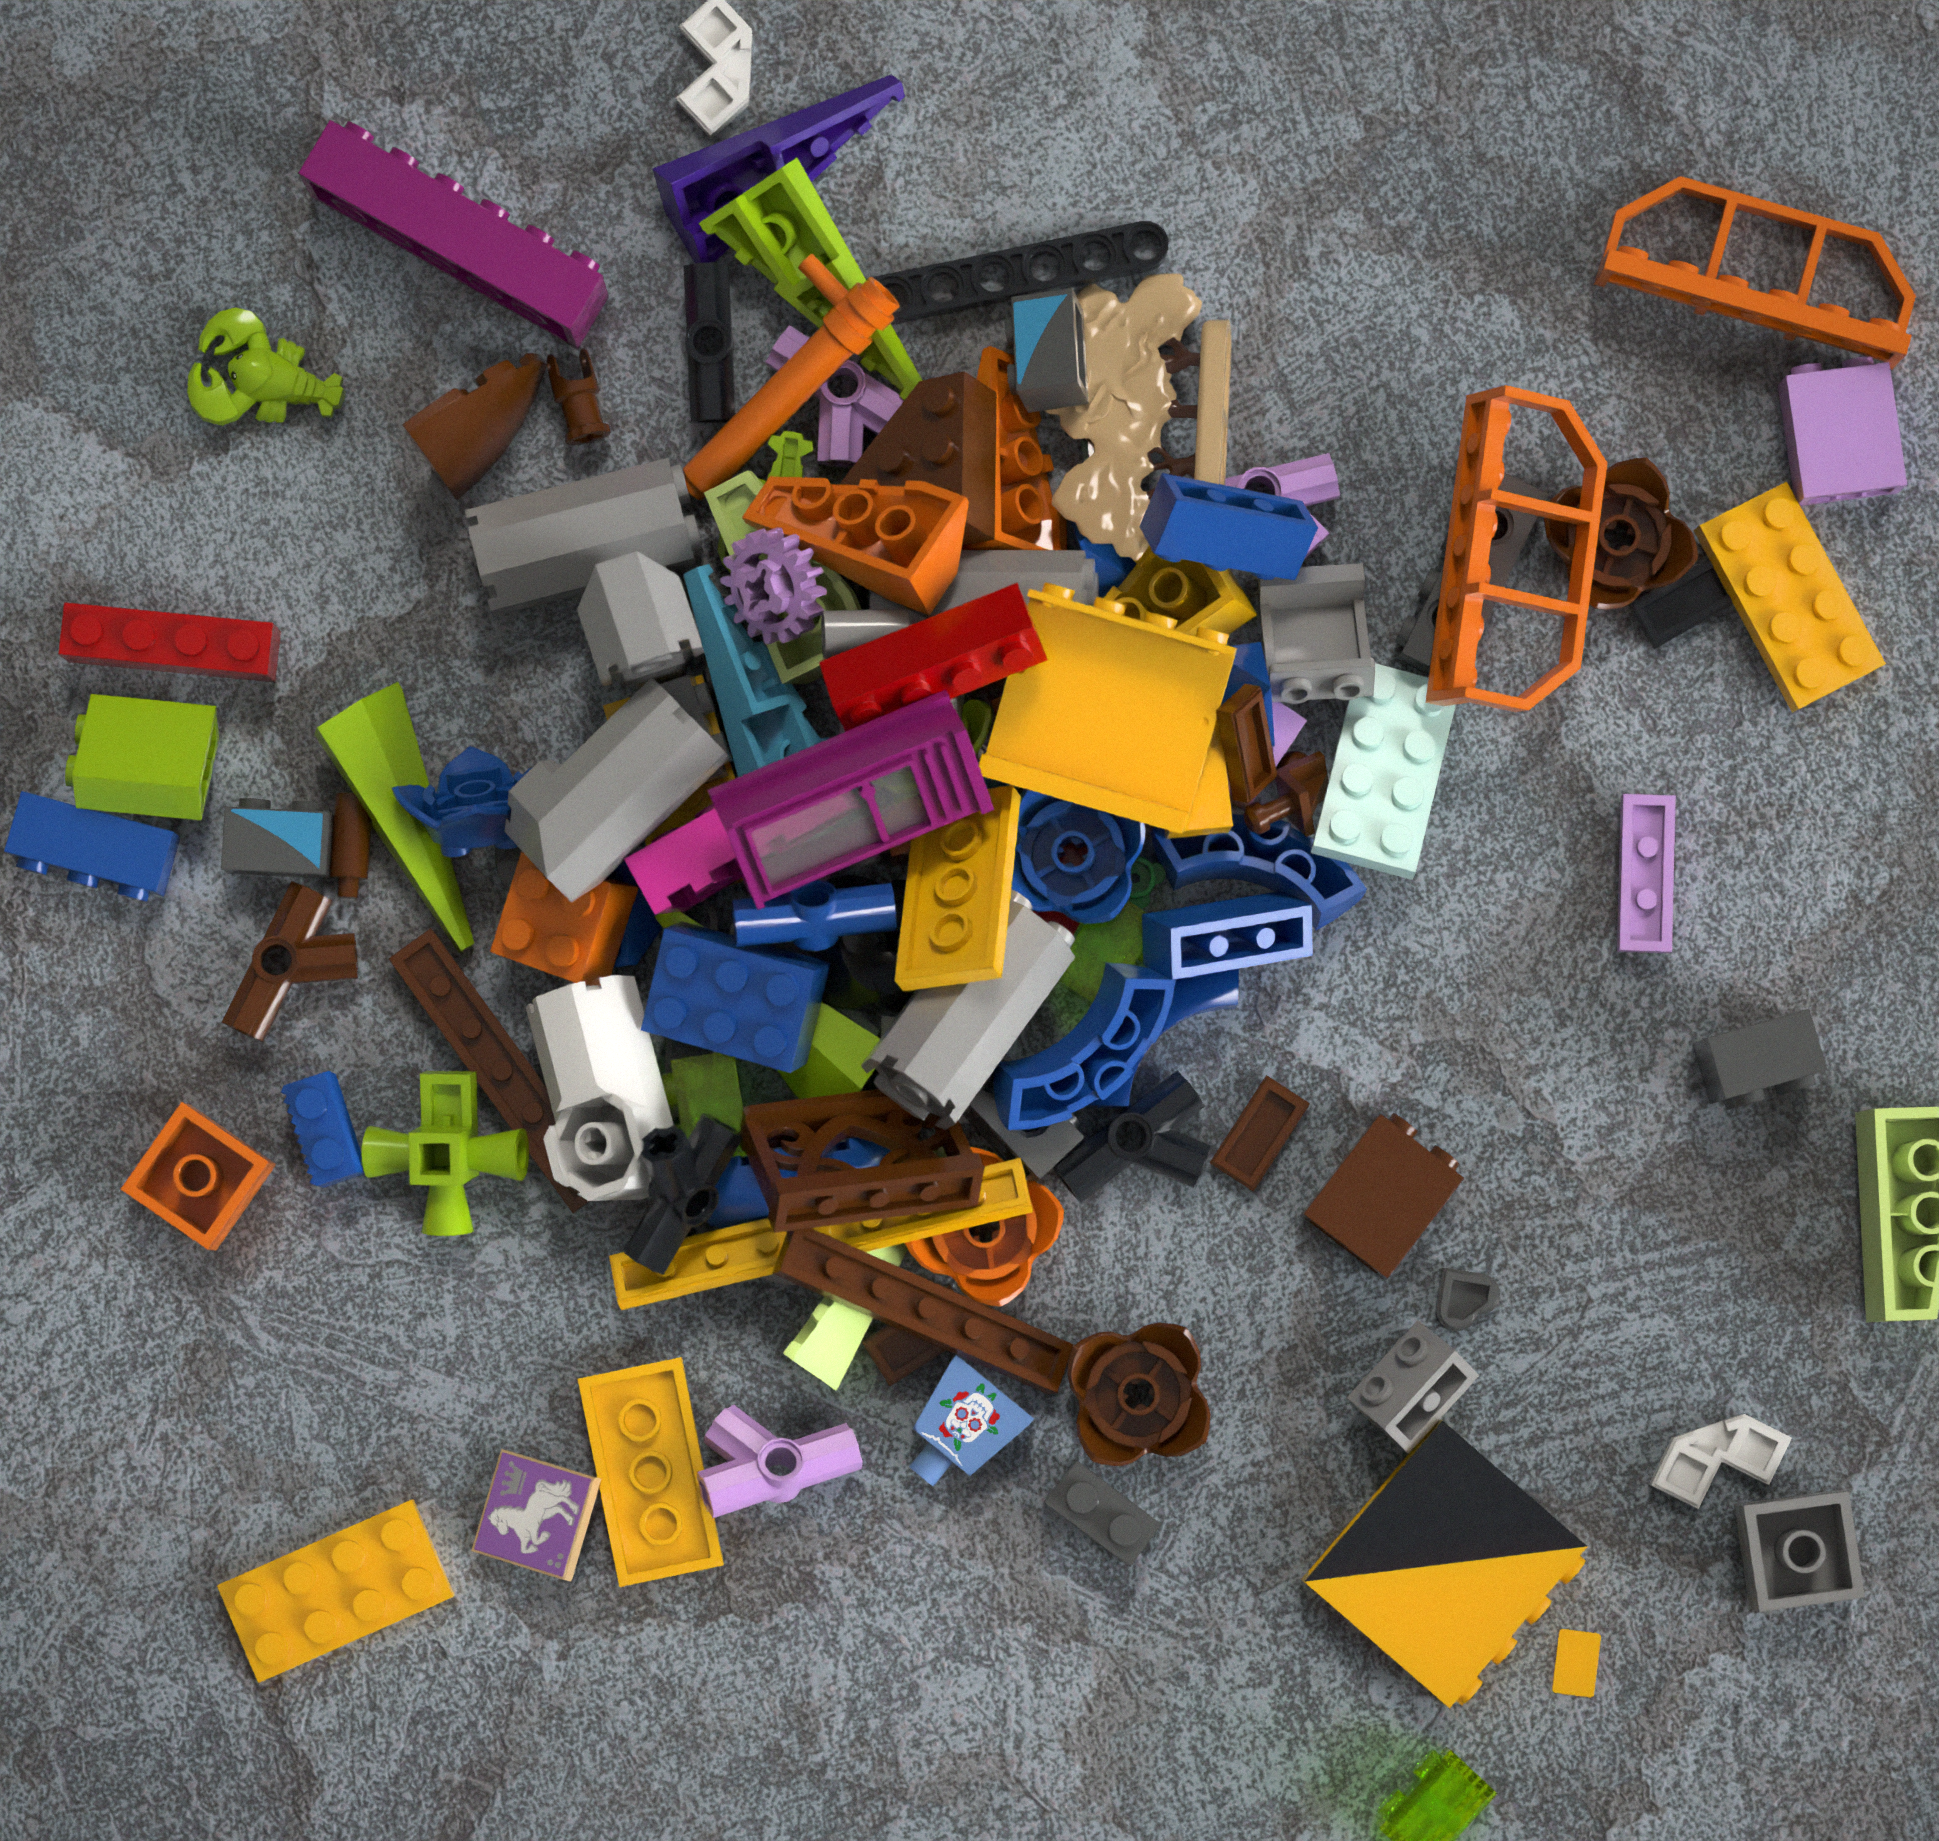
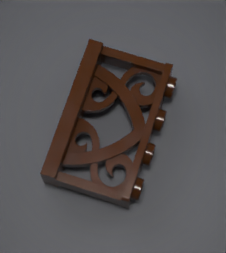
M879 1089L755 1104L743 1108L740 1127L743 1139L740 1147L748 1157L768 1206V1219L774 1233L978 1206L985 1167L979 1154L973 1153L959 1121L944 1130L935 1126L940 1116L929 1112L924 1120L911 1115ZM934 1127L936 1132L933 1136L922 1141L918 1140L923 1128ZM853 1137L873 1142L891 1150V1152L883 1157L879 1166L857 1169L841 1160L824 1158L841 1140ZM781 1147L784 1152L792 1156L782 1155L771 1148ZM943 1147L947 1157L939 1158L933 1151ZM779 1169L797 1171V1176L782 1178Z

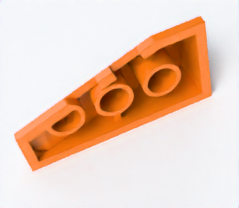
M992 346L986 347L982 350L976 379L997 392L995 539L964 545L961 550H1067L1066 519L1052 505L1053 495L1047 473L1054 471L1051 455H1042L1035 428L1041 422L1040 412L1028 413L1019 395H1012L1010 392L1007 366L1008 364H1015L1014 355Z
M770 476L742 516V519L746 524L757 530L765 528L768 531L779 527L782 528L784 537L797 534L799 536L798 549L803 551L812 548L814 551L811 559L887 600L930 615L957 575L969 502L966 496L924 481H906L905 486H880L877 480L860 479L859 485L830 484L827 478Z

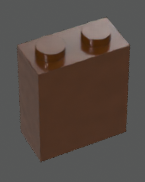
M1395 1113L1389 1119L1382 1114L1374 1118L1300 1215L1383 1280L1389 1278L1464 1180V1177L1455 1171L1460 1165L1456 1159L1436 1145L1431 1151L1423 1147L1413 1139L1418 1131Z

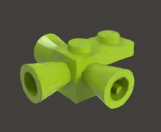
M424 1071L420 1073L421 1126L408 1132V1134L371 1125L368 1126L362 1141L363 1170L368 1178L409 1171L410 1185H429L421 1233L432 1236L468 1234L473 1232L474 1228L463 1184L479 1176V1172L523 1181L529 1164L527 1133L521 1128L478 1136L477 1071Z

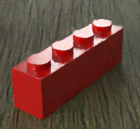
M1014 583L819 662L832 705L846 732L943 690H946L950 699L1045 662L1048 659L1018 583Z
M64 602L58 654L69 663L276 683L281 631L272 622Z

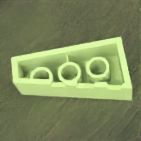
M1939 1107L1875 1108L1855 1112L1866 1322L1937 1319L1939 1311Z

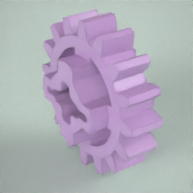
M779 527L768 531L763 528L746 534L744 539L735 541L731 545L735 554L723 559V563L731 570V574L720 578V583L731 588V595L723 599L725 605L735 604L738 609L733 618L734 622L737 624L746 620L749 623L747 635L752 638L763 634L765 644H771L779 640L783 644L801 637V634L813 630L815 625L812 618L822 615V611H824L821 605L816 602V598L827 594L826 588L816 584V577L823 573L822 567H811L809 563L814 553L812 548L800 551L798 549L799 536L793 534L784 537L783 530ZM762 553L768 554V558L760 560L758 557ZM783 612L789 614L786 618L778 617Z

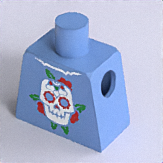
M955 1355L913 1427L918 1434L928 1441V1444L909 1467L932 1486L938 1482L952 1463H955L971 1476L1029 1426L1034 1418L958 1355Z

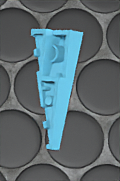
M707 564L696 567L683 575L737 776L740 777L829 738H820L803 714L807 706L793 685L782 684L769 650L762 641L754 643L752 638L747 635L748 633L741 622L737 624L734 622L733 618L738 609L735 604L725 605L723 596L709 577L714 571Z

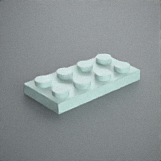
M1375 663L1374 695L1348 700L1311 853L1413 880L1455 710V705L1439 706L1425 703L1429 677Z

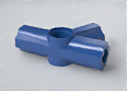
M815 880L763 902L765 907L757 910L752 898L732 900L736 947L793 941L801 949L819 951L833 946L839 936L893 931L897 928L894 893L891 883L835 889L833 885L826 881Z

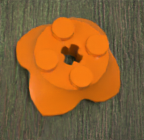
M971 1147L973 1153L979 1154L984 1166L1004 1162L995 1153ZM1026 1180L1033 1212L998 1220L999 1230L992 1232V1241L981 1243L979 1235L972 1237L969 1228L906 1242L905 1245L910 1254L922 1267L932 1273L952 1277L961 1291L969 1298L989 1306L1001 1307L1012 1301L1024 1290L1030 1279L1033 1261L1037 1256L1050 1249L1058 1238L1063 1223L1064 1209L1059 1200L1047 1187L1035 1181Z

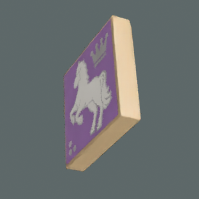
M501 1449L471 1551L555 1578L572 1581L601 1478Z

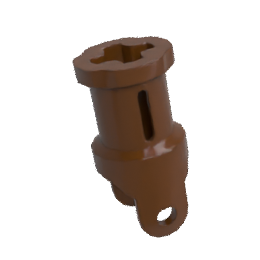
M581 349L579 353L580 366L584 377L581 380H567L562 377L554 355L549 354L546 360L555 403L561 404L568 430L564 439L567 445L572 446L592 443L611 434L609 424L603 423L596 397L600 389L589 353L586 349Z

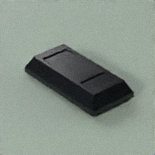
M1709 558L1691 568L1676 582L1665 587L1656 588L1628 604L1653 649L1660 647L1733 605L1732 599L1726 592Z

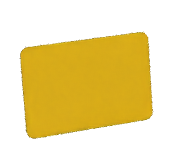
M1561 1629L1559 1631L1552 1687L1554 1693L1590 1698L1594 1696L1601 1642L1600 1634Z

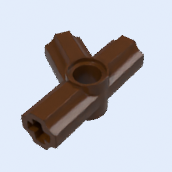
M291 881L262 941L254 949L252 962L222 1020L223 1024L263 1043L292 984L358 979L355 933L316 936L333 903L331 899L304 885ZM278 948L287 950L292 958L290 968L281 975L268 974L263 966L267 953Z

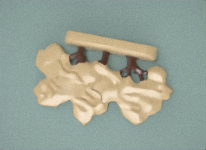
M1180 273L1146 275L1125 303H1120L1113 292L1102 289L1095 283L1082 288L1076 297L1084 314L1089 404L1044 410L1048 414H1057L1060 417V426L1072 439L1089 438L1094 444L1095 451L1083 463L1077 464L1065 474L1052 497V505L1065 519L1075 522L1080 534L1087 537L1092 544H1113L1116 553L1120 557H1130L1133 560H1139L1149 546L1139 527L1155 490L1154 488L1145 492L1141 488V482L1148 474L1155 470L1168 468L1170 475L1183 477L1188 474L1196 480L1225 485L1232 349L1230 321L1207 320L1202 326L1200 353H1191L1183 345L1181 338L1183 330L1199 315L1202 301L1195 295L1193 290L1183 286L1184 278ZM1161 345H1169L1173 347L1175 355L1160 354L1158 348ZM1189 366H1200L1198 405H1181L1177 401V394L1170 383L1171 374ZM1171 418L1197 419L1196 449L1192 456L1174 459L1161 445L1162 427ZM1156 452L1162 455L1165 460L1164 462L1154 464L1150 454Z

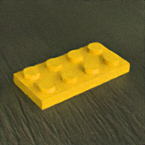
M1787 481L1699 525L1693 530L1792 713L1886 664Z
M1013 785L987 789L994 810L983 815L979 810L911 839L895 972V982L902 991L1002 978L1021 800L1020 794Z
M682 1357L579 1378L578 1384L596 1474L598 1478H601L599 1489L619 1587L723 1566L724 1561L715 1518H712L711 1514L706 1510L697 1481V1472L705 1468Z
M414 1499L217 1585L258 1683L455 1596Z

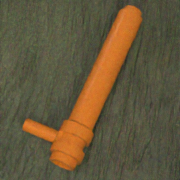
M814 254L809 255L799 265L798 269L832 303L833 307L822 318L824 324L683 467L687 489L693 497L701 501L705 498L704 492L730 480L770 439L771 435H774L853 354L860 355L873 342L871 335L877 329L884 331L894 321L893 313L900 305L896 298L879 281L869 277L863 284L856 283L848 291Z

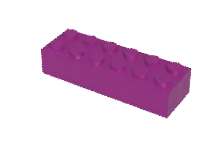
M332 120L328 122L298 172L312 198L574 348L578 349L609 297L604 277L597 272L600 268L597 262L576 250H573L570 256L552 246L555 240L533 225L528 224L525 230L517 227L507 220L510 214L506 210L483 198L480 204L468 199L462 194L465 190L464 187L448 176L437 173L433 179L417 169L420 163L406 152L392 147L388 153L372 143L375 137L357 124L347 121L346 125L342 127Z

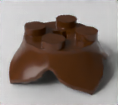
M1647 457L1617 462L1606 470L1589 606L1594 609L1611 610L1623 608L1632 603L1644 590L1665 587L1676 582L1692 568L1698 559L1697 545L1693 532L1684 521L1670 513V491L1666 479ZM1573 485L1562 489L1549 502L1579 509L1582 486ZM1544 517L1546 538L1552 550L1564 562L1568 581H1570L1577 525ZM1615 527H1620L1625 530L1623 538L1630 539L1629 546L1622 545L1619 550H1614L1608 546L1610 541L1605 540L1604 533H1611Z
M1157 1322L1145 1325L1130 1335H1121L1111 1331L1097 1332L1080 1340L1072 1347L1069 1355L1067 1377L1070 1388L1079 1402V1413L1076 1420L1077 1436L1091 1461L1102 1465L1122 1466L1133 1463L1148 1453L1164 1457L1182 1456L1206 1443L1211 1414L1207 1400L1197 1386V1378L1201 1368L1200 1351L1194 1337L1186 1327ZM1143 1379L1151 1385L1147 1393L1152 1395L1153 1398L1147 1407L1138 1403L1132 1409L1125 1403L1129 1395L1123 1393L1124 1387L1128 1382L1137 1385Z

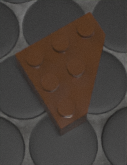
M965 371L919 381L840 484L859 485L860 479L877 480L880 486H905L906 481L930 483L966 496L969 504L962 546L995 539L997 392Z

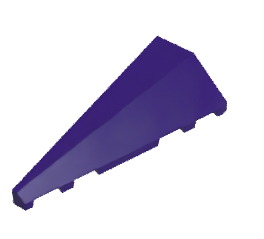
M892 74L653 168L664 211L694 263L715 262L730 248L717 235H708L698 224L699 222L795 158H798L812 182L837 159L834 153L854 134L862 136L872 127L869 121L892 100L900 102L905 97L902 82Z

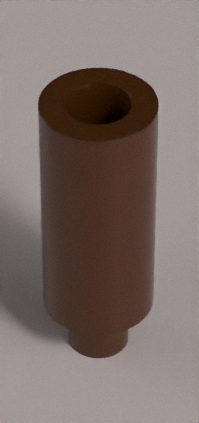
M335 793L330 877L338 879L337 897L349 899L358 898L359 880H368L372 819L354 793Z

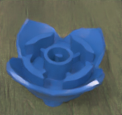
M469 745L462 753L447 763L439 775L437 791H435L432 785H428L427 788L420 785L396 786L392 788L396 801L423 824L432 841L440 844L441 853L446 857L463 856L470 853L473 848L491 845L499 849H512L518 846L505 833L506 819L509 821L511 819V808L507 805L509 790L532 768H529L524 774L517 771L512 776L508 765L497 756Z
M1024 788L1020 795L1011 889L1029 900L1033 906L1032 911H1057L1065 914L1071 920L1083 924L1104 923L1113 920L1130 898L1132 890L1131 869L1144 845L1145 823ZM1072 842L1077 849L1084 846L1088 848V853L1083 855L1085 861L1076 867L1071 862L1065 865L1060 862V858L1066 856L1063 848Z

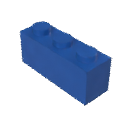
M1162 473L1139 526L1153 553L1166 561L1179 562L1181 559L1202 563L1217 571H1226L1228 568L1249 572L1253 576L1264 580H1273L1275 577L1293 581H1295L1318 529V526L1301 500Z
M21 791L4 852L18 858L17 868L42 875H47L49 866L69 871L66 879L69 882L97 889L99 880L119 885L118 895L147 902L150 893L164 897L181 837L173 831L95 810L78 809L76 805Z
M1283 891L1142 914L1143 965L1171 980L1313 956L1312 905Z

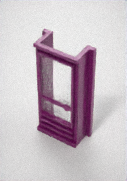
M946 690L708 790L713 806L727 833L741 868L739 871L757 910L765 907L763 902L979 810L982 815L994 810L967 730L952 705Z

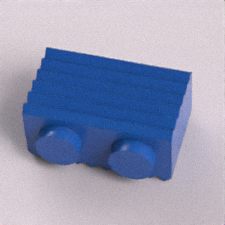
M326 1071L284 1085L281 1093L287 1095L284 1103L290 1105L287 1113L293 1115L290 1123L296 1125L293 1133L299 1135L297 1143L303 1145L300 1153L306 1155L303 1163L309 1165L306 1173L313 1176L310 1183L326 1188L364 1175L361 1149L336 1074Z

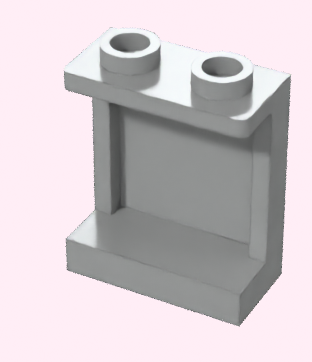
M1363 563L1301 567L1295 581L1275 577L1273 580L1258 578V609L1262 646L1271 684L1272 702L1297 704L1307 700L1333 698L1354 700L1359 697L1374 695L1375 662L1371 658L1364 605L1365 576Z

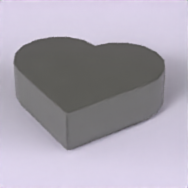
M1450 1268L1441 1269L1436 1302V1317L1444 1328L1451 1331L1465 1330L1475 1322L1477 1314H1486L1498 1305L1500 1288L1492 1277Z

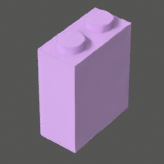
M1858 357L1843 361V368L1822 370V364L1820 363L1804 364L1791 368V375H1786L1778 384L1793 493L1800 506L1898 494L1907 486L1889 362L1874 364L1873 357Z

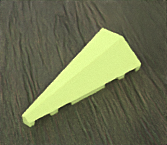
M943 1147L933 1151L939 1158L947 1157ZM905 1243L866 1253L899 1267L908 1249ZM824 1297L783 1354L833 1389L838 1390L873 1318Z

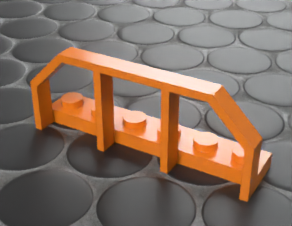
M1682 176L1616 211L1594 285L1604 287L1609 282L1695 307L1693 313L1702 316L1706 311L1784 332L1783 339L1793 341L1798 336L1867 357H1873L1874 359L1884 361L1883 363L1889 362L1891 370L1906 356L1912 336L1907 334L1906 330L1916 295L1880 233ZM1678 193L1723 205L1704 275L1698 274L1699 268L1687 262L1671 260L1668 265L1648 260L1649 254L1638 248L1620 246L1618 251H1616L1624 223ZM1735 209L1813 231L1795 294L1779 289H1770L1768 294L1749 289L1748 281L1731 275H1719V278L1716 279ZM1825 235L1868 247L1900 303L1895 322L1881 318H1870L1869 322L1849 317L1850 312L1847 309L1833 304L1822 303L1819 304V308L1806 305Z
M1507 385L1466 395L1425 703L1439 706L1474 703L1511 712L1528 711L1581 669L1607 461L1569 400ZM1509 403L1547 412L1553 417L1584 468L1579 509L1498 490L1503 481L1505 471L1504 463L1502 462L1504 440L1511 425ZM1496 506L1577 525L1567 602L1489 584L1491 568L1488 561L1491 539L1495 535L1498 525V518L1495 513ZM1483 599L1565 617L1559 664L1518 697L1475 688L1477 682V670L1475 668L1477 644L1484 630V619L1481 615Z

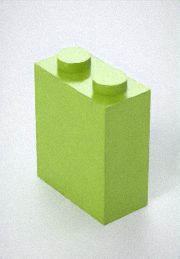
M91 694L86 714H78L76 720L75 744L79 745L77 755L68 756L65 769L66 786L73 787L76 808L202 821L219 742L216 706Z

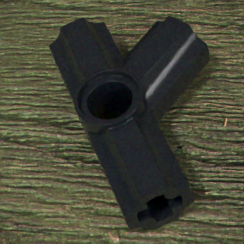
M1175 1071L1123 1113L1111 1119L1105 1127L1058 1162L1053 1169L1079 1203L1089 1198L1132 1163L1194 1188L1207 1160L1211 1145L1174 1130L1204 1108L1205 1105L1191 1084L1179 1071ZM1123 1122L1135 1124L1142 1133L1141 1145L1133 1152L1121 1149L1116 1142V1130Z
M703 1112L689 1138H687L686 1133L673 1125L664 1129L654 1128L642 1139L644 1149L641 1156L651 1178L648 1194L652 1202L624 1248L627 1256L650 1270L664 1275L691 1227L702 1225L714 1213L719 1200V1193L715 1186L743 1139L738 1130Z

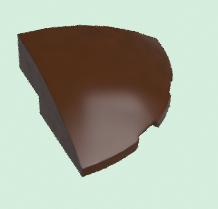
M526 353L519 360L522 366L519 368H515L508 360L491 366L475 379L474 383L478 386L477 389L469 393L465 388L461 390L453 388L402 424L415 447L423 455L430 468L456 501L484 477L504 454L522 427L536 399L547 365L538 354Z

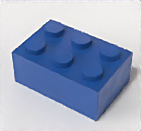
M683 921L664 928L641 1031L792 1073L807 1064L831 963L766 944L736 947L734 935Z

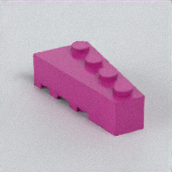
M850 790L751 832L760 859L762 860L805 841L857 810L861 805L853 790ZM713 804L699 811L695 815V820L680 828L675 827L653 839L650 845L624 858L654 915L687 911L742 878L739 871L741 868Z

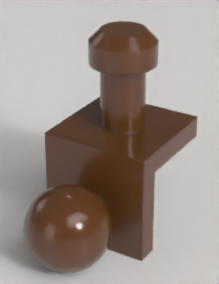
M1289 751L1284 754L1276 766L1277 777L1275 781L1278 798L1263 805L1259 802H1254L1245 808L1244 820L1248 829L1253 833L1260 835L1270 830V824L1285 817L1306 837L1315 833L1312 816L1318 803L1324 800L1329 780L1325 756L1320 751L1311 755H1306L1300 751Z

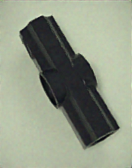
M710 262L683 265L686 312L685 345L688 355L691 423L728 422L736 414L733 362L735 344L732 336L729 264ZM716 330L724 338V345L721 351L711 357L699 354L696 350L698 336L704 331Z

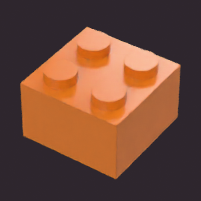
M521 852L490 952L574 983L585 981L586 985H599L601 987L599 978L611 976L639 887L607 877L601 884L571 902L544 876L525 853Z
M181 1102L126 1180L121 1190L204 1248L216 1251L274 1169L276 1163L192 1105Z

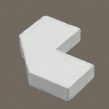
M708 0L679 26L680 32L712 66L676 97V102L710 139L715 137L749 106L752 29L725 0Z
M1740 1414L1672 1437L1649 1485L1699 1509L1721 1462L1769 1485L1792 1438L1745 1414Z

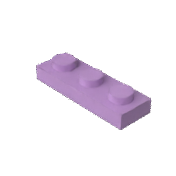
M1621 795L1617 952L1668 954L1672 952L1676 796Z

